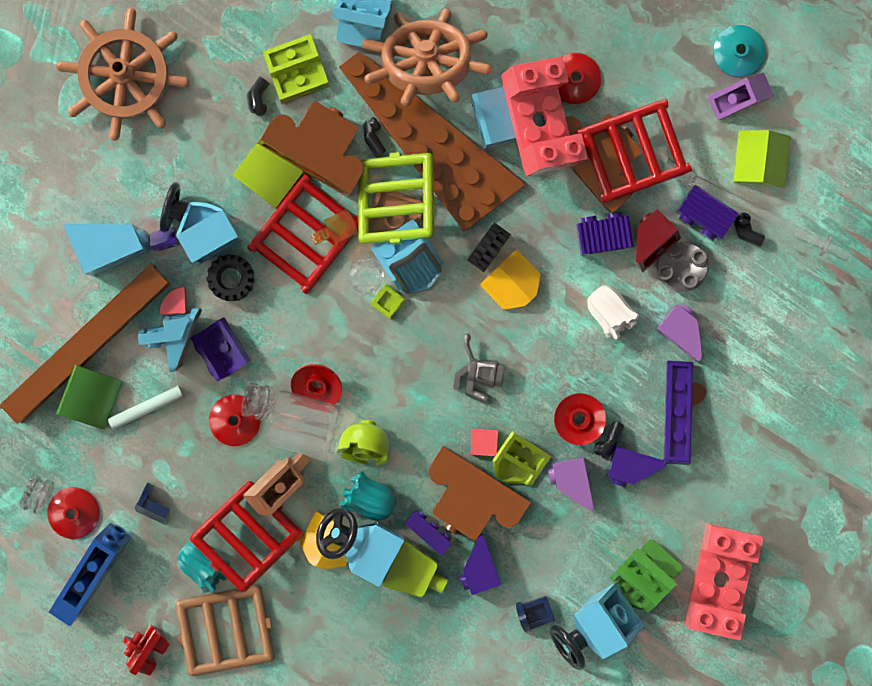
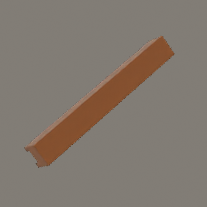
M150 263L0 404V409H3L16 424H22L70 379L75 365L83 367L168 288L171 283L159 272L155 264Z

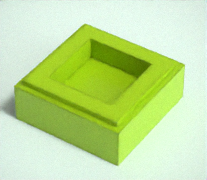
M385 283L370 305L391 320L406 299Z

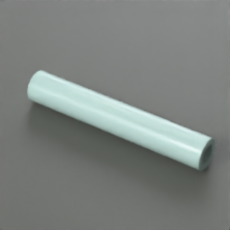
M178 385L108 418L109 424L113 430L120 428L183 398V392Z

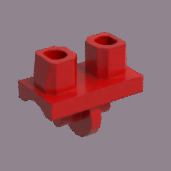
M150 624L144 635L137 631L133 638L125 636L122 640L128 646L123 654L130 657L126 662V665L130 668L129 672L134 675L140 672L150 676L157 663L148 657L152 650L161 655L166 652L170 643L160 634L157 627Z

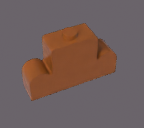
M316 101L307 108L297 127H295L296 124L290 116L278 115L274 117L257 142V144L345 197L352 193L363 172V165L357 157H344L343 155L357 132V126L343 118L344 114L336 108L330 107L328 109Z
M607 114L600 121L609 119L612 115ZM565 117L570 135L577 134L576 131L583 128L580 120L576 117ZM626 125L617 126L630 163H632L641 154V149L631 139L634 135ZM608 130L593 135L612 189L626 185L625 177L619 175L622 169ZM586 149L588 159L570 168L609 213H613L632 194L602 203L600 199L602 191Z
M445 446L441 447L430 465L429 476L431 480L439 485L448 484L433 508V515L446 522L444 527L455 535L460 531L472 540H476L493 514H495V518L501 526H515L531 504L528 499Z

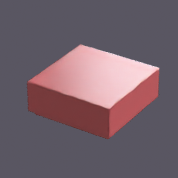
M472 429L471 455L496 456L498 430Z

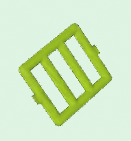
M400 152L390 153V157L360 160L363 165V172L358 180L359 242L361 244L390 242L392 245L402 244L403 240L431 238L434 235L433 155L431 153L402 155ZM423 164V178L369 183V169ZM423 189V203L369 208V194ZM423 214V228L369 233V219Z

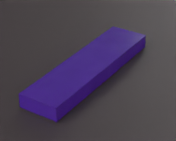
M667 360L663 464H691L693 362Z

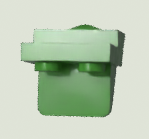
M649 540L640 550L637 548L613 573L610 579L613 581V584L617 583L633 608L645 610L649 613L676 586L677 583L674 579L681 572L682 565L654 540Z

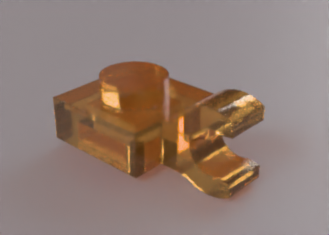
M347 209L325 219L324 222L327 227L311 234V238L315 245L331 237L334 243L337 244L359 232Z

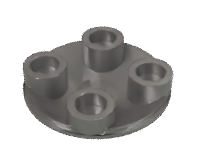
M677 242L657 261V273L662 283L668 288L679 292L690 291L700 286L706 279L709 271V262L705 251L690 242Z

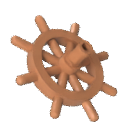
M128 8L126 11L124 29L110 30L100 35L89 21H81L80 28L91 42L84 49L79 63L65 61L56 63L58 71L78 74L79 86L84 95V98L69 108V116L76 117L92 105L102 114L112 117L109 137L113 141H117L120 138L122 119L135 118L145 113L148 114L158 128H164L166 121L154 106L163 96L166 85L188 87L190 85V80L187 77L168 75L167 65L161 53L177 40V33L171 31L154 43L144 34L134 31L136 10L134 8ZM122 42L120 58L113 54L108 45ZM132 43L146 50L130 62ZM99 52L107 61L109 67L92 65L94 58ZM153 58L156 73L137 71ZM90 75L109 78L93 90ZM135 81L154 83L146 96ZM116 87L114 105H110L100 99ZM126 87L138 103L124 106Z
M449 9L442 10L438 21L419 20L409 23L402 13H396L394 20L399 28L389 35L385 43L365 39L362 42L364 49L382 53L383 66L382 69L367 74L364 80L367 84H373L387 78L394 86L405 91L401 98V104L405 107L411 104L415 94L431 95L445 92L452 102H458L460 95L455 86L464 80L469 71L485 75L490 74L492 71L489 64L471 61L470 45L485 40L488 34L485 30H479L465 36L455 26L448 24L451 17ZM422 38H429V40L421 41ZM440 40L448 42L437 47ZM410 42L414 49L403 46ZM455 51H458L460 55L459 58L446 56ZM394 56L407 58L397 63L393 61ZM439 65L452 68L443 72ZM415 67L412 75L404 72Z

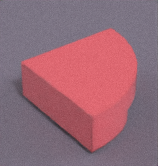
M185 287L171 291L164 298L160 307V315L187 313Z

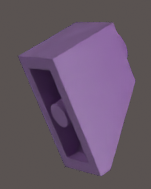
M765 73L747 77L708 96L717 120L774 97Z
M676 304L655 330L693 360L700 361L702 351L698 320L693 317L695 312L685 304H682L681 307Z
M578 457L551 463L552 469L548 470L551 485L556 484V488L588 510L594 509L584 458Z

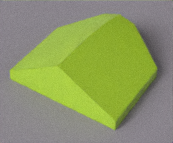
M512 431L492 460L495 476L507 484L533 485L551 456Z

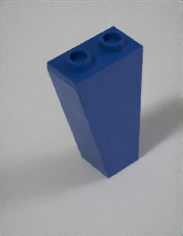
M110 523L94 538L49 610L50 614L68 626H71L79 618L132 538L126 534L122 527Z

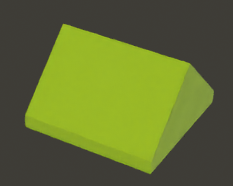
M739 130L733 182L785 188L791 136L771 130Z

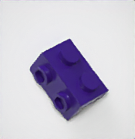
M225 317L191 337L194 349L201 355L209 373L216 381L230 376L251 362V359Z

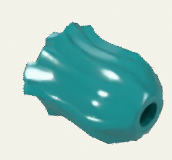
M363 471L357 473L356 476L353 475L350 479L354 483L352 489H344L342 495L345 499L340 501V506L375 521L389 518L396 504L394 492L388 486L369 479Z
M191 541L179 552L177 561L180 569L198 584L203 593L214 592L217 589L215 585L220 583V579L222 581L227 579L220 571L216 573L209 566L211 562ZM224 560L230 566L231 563Z

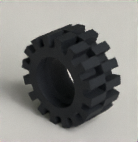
M494 222L467 261L482 272H485L511 234Z
M231 254L219 256L217 260H213L211 267L207 270L208 277H206L209 284L208 287L213 294L225 301H238L241 298H245L251 292L253 283H255L254 270L250 263L238 255ZM227 268H235L241 275L240 283L234 288H227L221 282V274Z

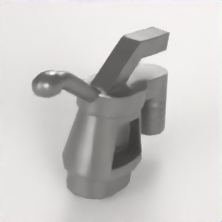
M465 334L464 346L470 362L455 373L453 390H459L461 376L468 372L465 395L485 404L489 395L475 389L474 382L491 388L494 386L501 387L505 364L498 363L497 360L475 359L469 345L471 336L470 334Z

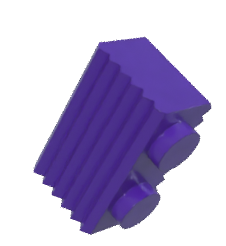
M697 185L691 188L676 211L680 215L679 220L689 227H692L693 224L702 229L700 234L711 241H714L715 238L721 240L739 214Z
M622 212L607 214V219L597 220L596 216L581 218L582 223L576 224L581 256L634 247L629 216H622Z

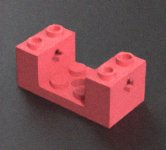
M562 56L514 65L500 75L526 177L574 167L588 159L582 133L569 134L558 88L569 82ZM535 113L541 114L544 117L545 123L542 127L534 123L533 116Z
M706 523L684 624L689 629L741 640L746 614L742 612L747 584L752 562L758 563L764 537L750 532ZM720 572H724L728 576L727 584L722 587L716 586L714 583L715 575Z

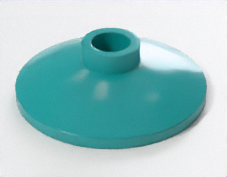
M731 26L722 31L717 37L713 48L714 59L718 67L726 74L734 77L748 76L754 73L764 60L765 45L759 33L748 26ZM738 45L744 46V54H739L736 51Z

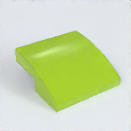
M311 34L262 51L281 104L330 87Z
M256 143L232 176L277 209L304 174V171Z

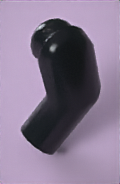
M260 76L246 95L248 109L257 116H262L267 111V106L263 104L262 94L270 84Z
M373 117L368 122L366 120L363 124L364 139L374 156L379 157L386 152V149L375 134L376 131L381 129V125Z
M741 212L734 220L738 237L743 241L761 247L765 235L753 231L750 223L751 216L746 212Z
M612 422L605 442H597L594 447V453L601 455L602 458L609 457L620 441L624 425L620 422Z

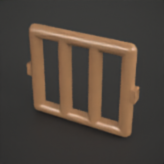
M251 586L246 592L234 589L181 599L175 603L180 634H178L179 645H183L187 671L190 676L194 677L268 663L274 660L269 628H272L270 617H267L263 592L260 586ZM253 597L263 653L248 655L237 599ZM228 603L238 658L222 660L212 604ZM202 606L212 662L197 665L187 609Z

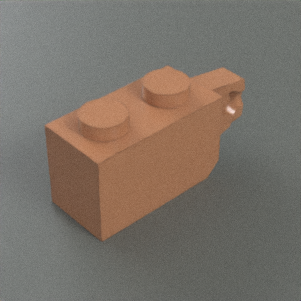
M300 452L292 459L287 457L284 460H278L243 497L259 515L271 516L303 484L305 479L302 477L304 475L302 470L311 461L304 452Z

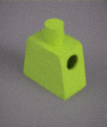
M404 539L382 586L423 597L427 588L442 594L448 579L435 574L438 567V562Z

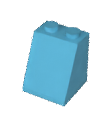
M501 87L472 94L471 104L485 151L517 142L504 88ZM538 113L534 114V123L542 127L545 123L544 117Z
M74 223L63 225L82 270L86 275L96 276L150 252L148 245H150L148 234L145 230L143 231L134 225Z

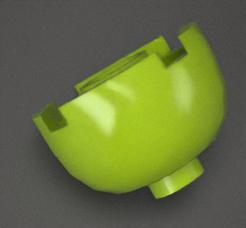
M361 420V423L348 426L341 434L337 454L341 452V458L358 464L367 465V460H376L375 465H383L388 462L390 442L384 430L376 426V422Z

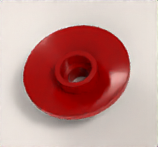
M569 53L562 56L569 82L558 88L561 101L577 105L591 100L601 85V72L598 65L592 58L582 53ZM578 73L581 76V80L575 82L571 79V75Z
M309 364L295 371L291 379V391L301 404L313 409H325L333 406L340 399L342 383L337 374L328 367Z
M583 393L572 394L558 404L554 414V425L561 438L568 443L586 445L594 442L602 434L606 425L605 410L601 403L591 395ZM577 414L584 416L583 423L577 424L574 418Z
M234 394L219 399L213 405L209 414V427L218 441L228 446H241L250 442L256 436L260 428L261 418L259 410L253 401L248 403L247 409L246 403H242L246 401V397ZM233 415L239 420L235 426L229 423V418Z
M78 487L65 488L56 493L51 499L47 510L48 521L58 535L67 539L82 538L91 533L96 527L99 520V506L94 496L88 491ZM69 509L75 510L76 516L74 519L68 517L67 512Z

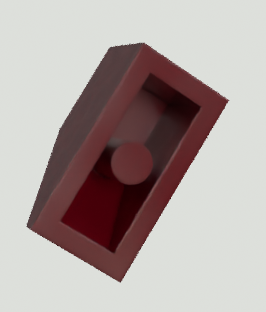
M658 209L653 213L646 214L641 219L640 225H638L636 263L642 272L648 269L681 239L678 229Z

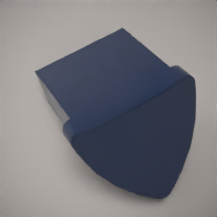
M147 483L135 505V511L165 525L170 509L149 500L154 485Z
M546 595L522 604L521 601L516 603L517 615L525 633L530 632V629L555 621Z

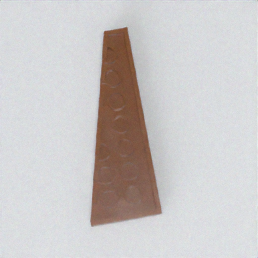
M360 51L339 66L340 70L405 155L431 153L433 155L434 193L463 232L525 186L520 179L415 95L411 104L405 107L401 104V98L405 91L394 86L387 78L373 84H367L364 80L365 76L381 68ZM423 164L413 165L423 178Z

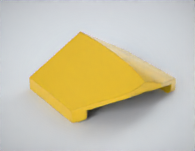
M516 249L480 286L503 310L523 307L537 295L541 274Z
M316 511L299 542L309 563L323 570L345 567L348 562L346 554L338 559H328L319 552L316 545V534L319 524L325 515ZM334 520L328 524L324 538L330 534ZM334 543L327 547L329 551H336L341 548Z

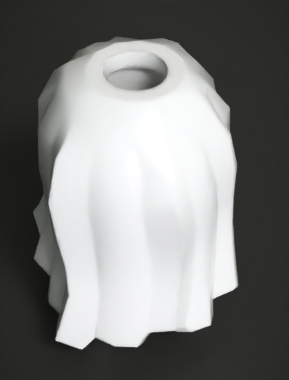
M603 285L588 298V309L603 328L606 337H613L616 340L621 337L619 333L624 331L625 327L630 330L637 324L636 320H638L639 314L627 304L621 293L614 287Z

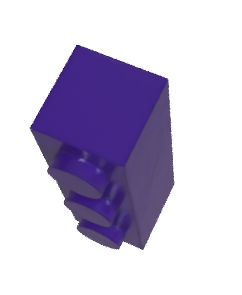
M415 510L406 520L405 524L439 555H442L452 544L450 541L452 538L445 532L443 534L439 532V527L433 521L429 523L426 520L427 516L423 512Z

